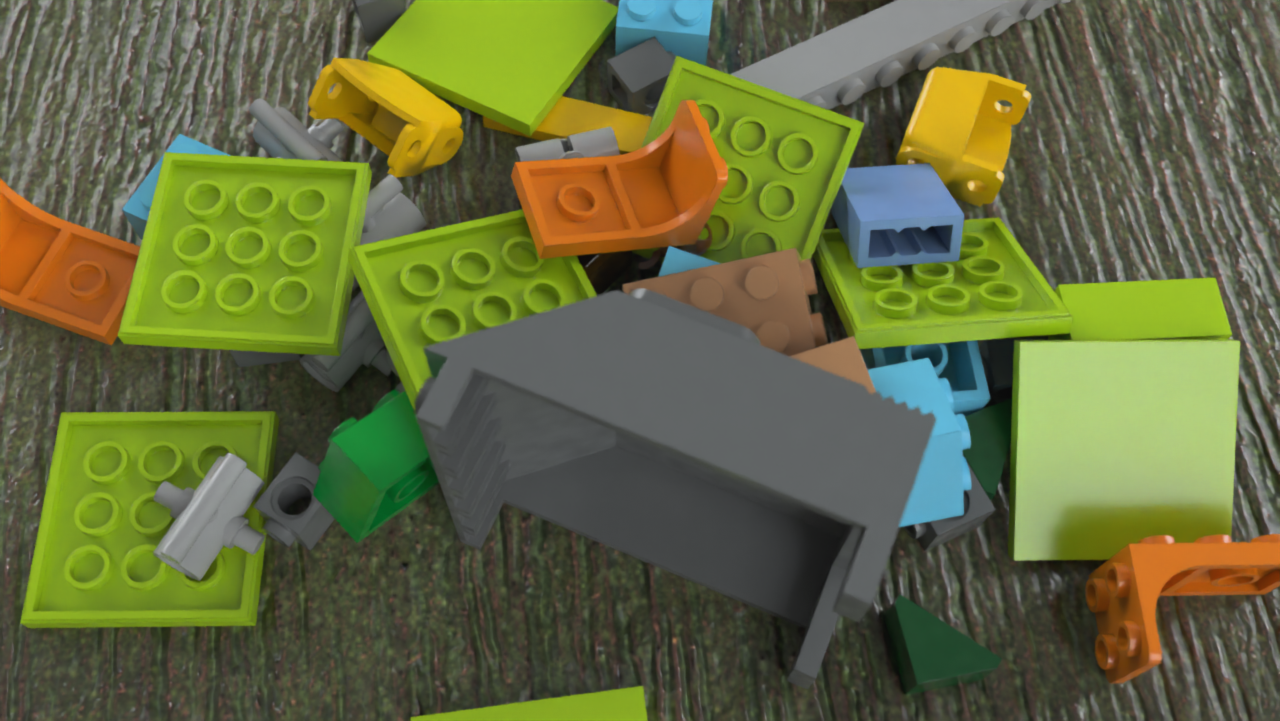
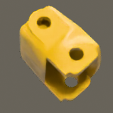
M333 58L331 64L325 66L320 72L308 101V106L311 108L309 113L314 119H339L388 155L387 164L390 167L388 174H392L395 177L416 176L435 166L446 163L457 153L463 141L464 133L460 128L462 124L460 113L396 68L359 59ZM335 84L332 92L328 94L330 88Z
M946 67L931 69L927 74L896 157V164L930 163L953 198L979 207L983 203H992L1005 177L1002 171L1010 148L1011 125L1019 124L1031 99V94L1025 90L1026 85L990 73ZM1005 100L1010 102L1013 106H1002L998 103V101Z

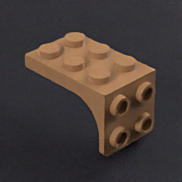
M796 248L622 284L623 291L626 294H629L633 289L639 288L651 290L742 325L758 337L761 346L787 356H793L828 344L823 315L821 312L812 314L808 296L818 293L813 265L810 258L801 260Z

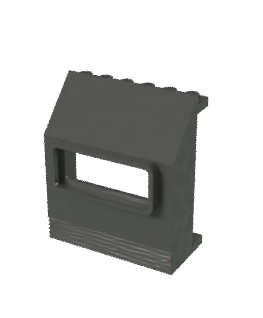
M640 288L631 290L629 294L618 290L424 347L423 350L432 377H429L422 385L414 406V413L416 414L460 542L480 550L503 503H506L805 628L786 681L807 690L817 677L839 614L859 622L873 603L936 423L934 414L929 412L923 415L919 406L909 409L905 401L896 404L892 396L883 399L879 391L870 394L865 385L761 346L758 337L742 325L654 291Z

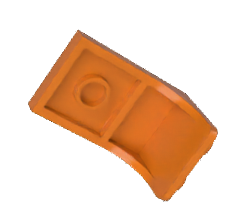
M682 100L671 124L665 132L643 148L616 156L515 162L511 178L539 258L545 259L693 245L696 243L705 223L709 220L710 214L723 188L727 184L728 168L725 160L718 153L710 135L709 124L702 117L694 100Z
M0 177V306L112 346L118 336L140 246L55 217L22 198Z
M1280 534L1259 536L1253 538L1250 542H1232L1229 535L1205 536L1196 539L1194 543H1175L1174 537L1168 535L1146 537L1139 540L1138 544H1128L1092 572L1086 583V602L1089 610L1095 612L1099 633L1095 641V654L1099 666L1105 669L1108 682L1110 684L1124 683L1161 663L1162 651L1156 625L1158 596L1265 595L1279 587Z

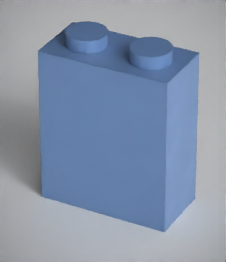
M930 163L847 168L831 213L857 268L959 261L964 213Z

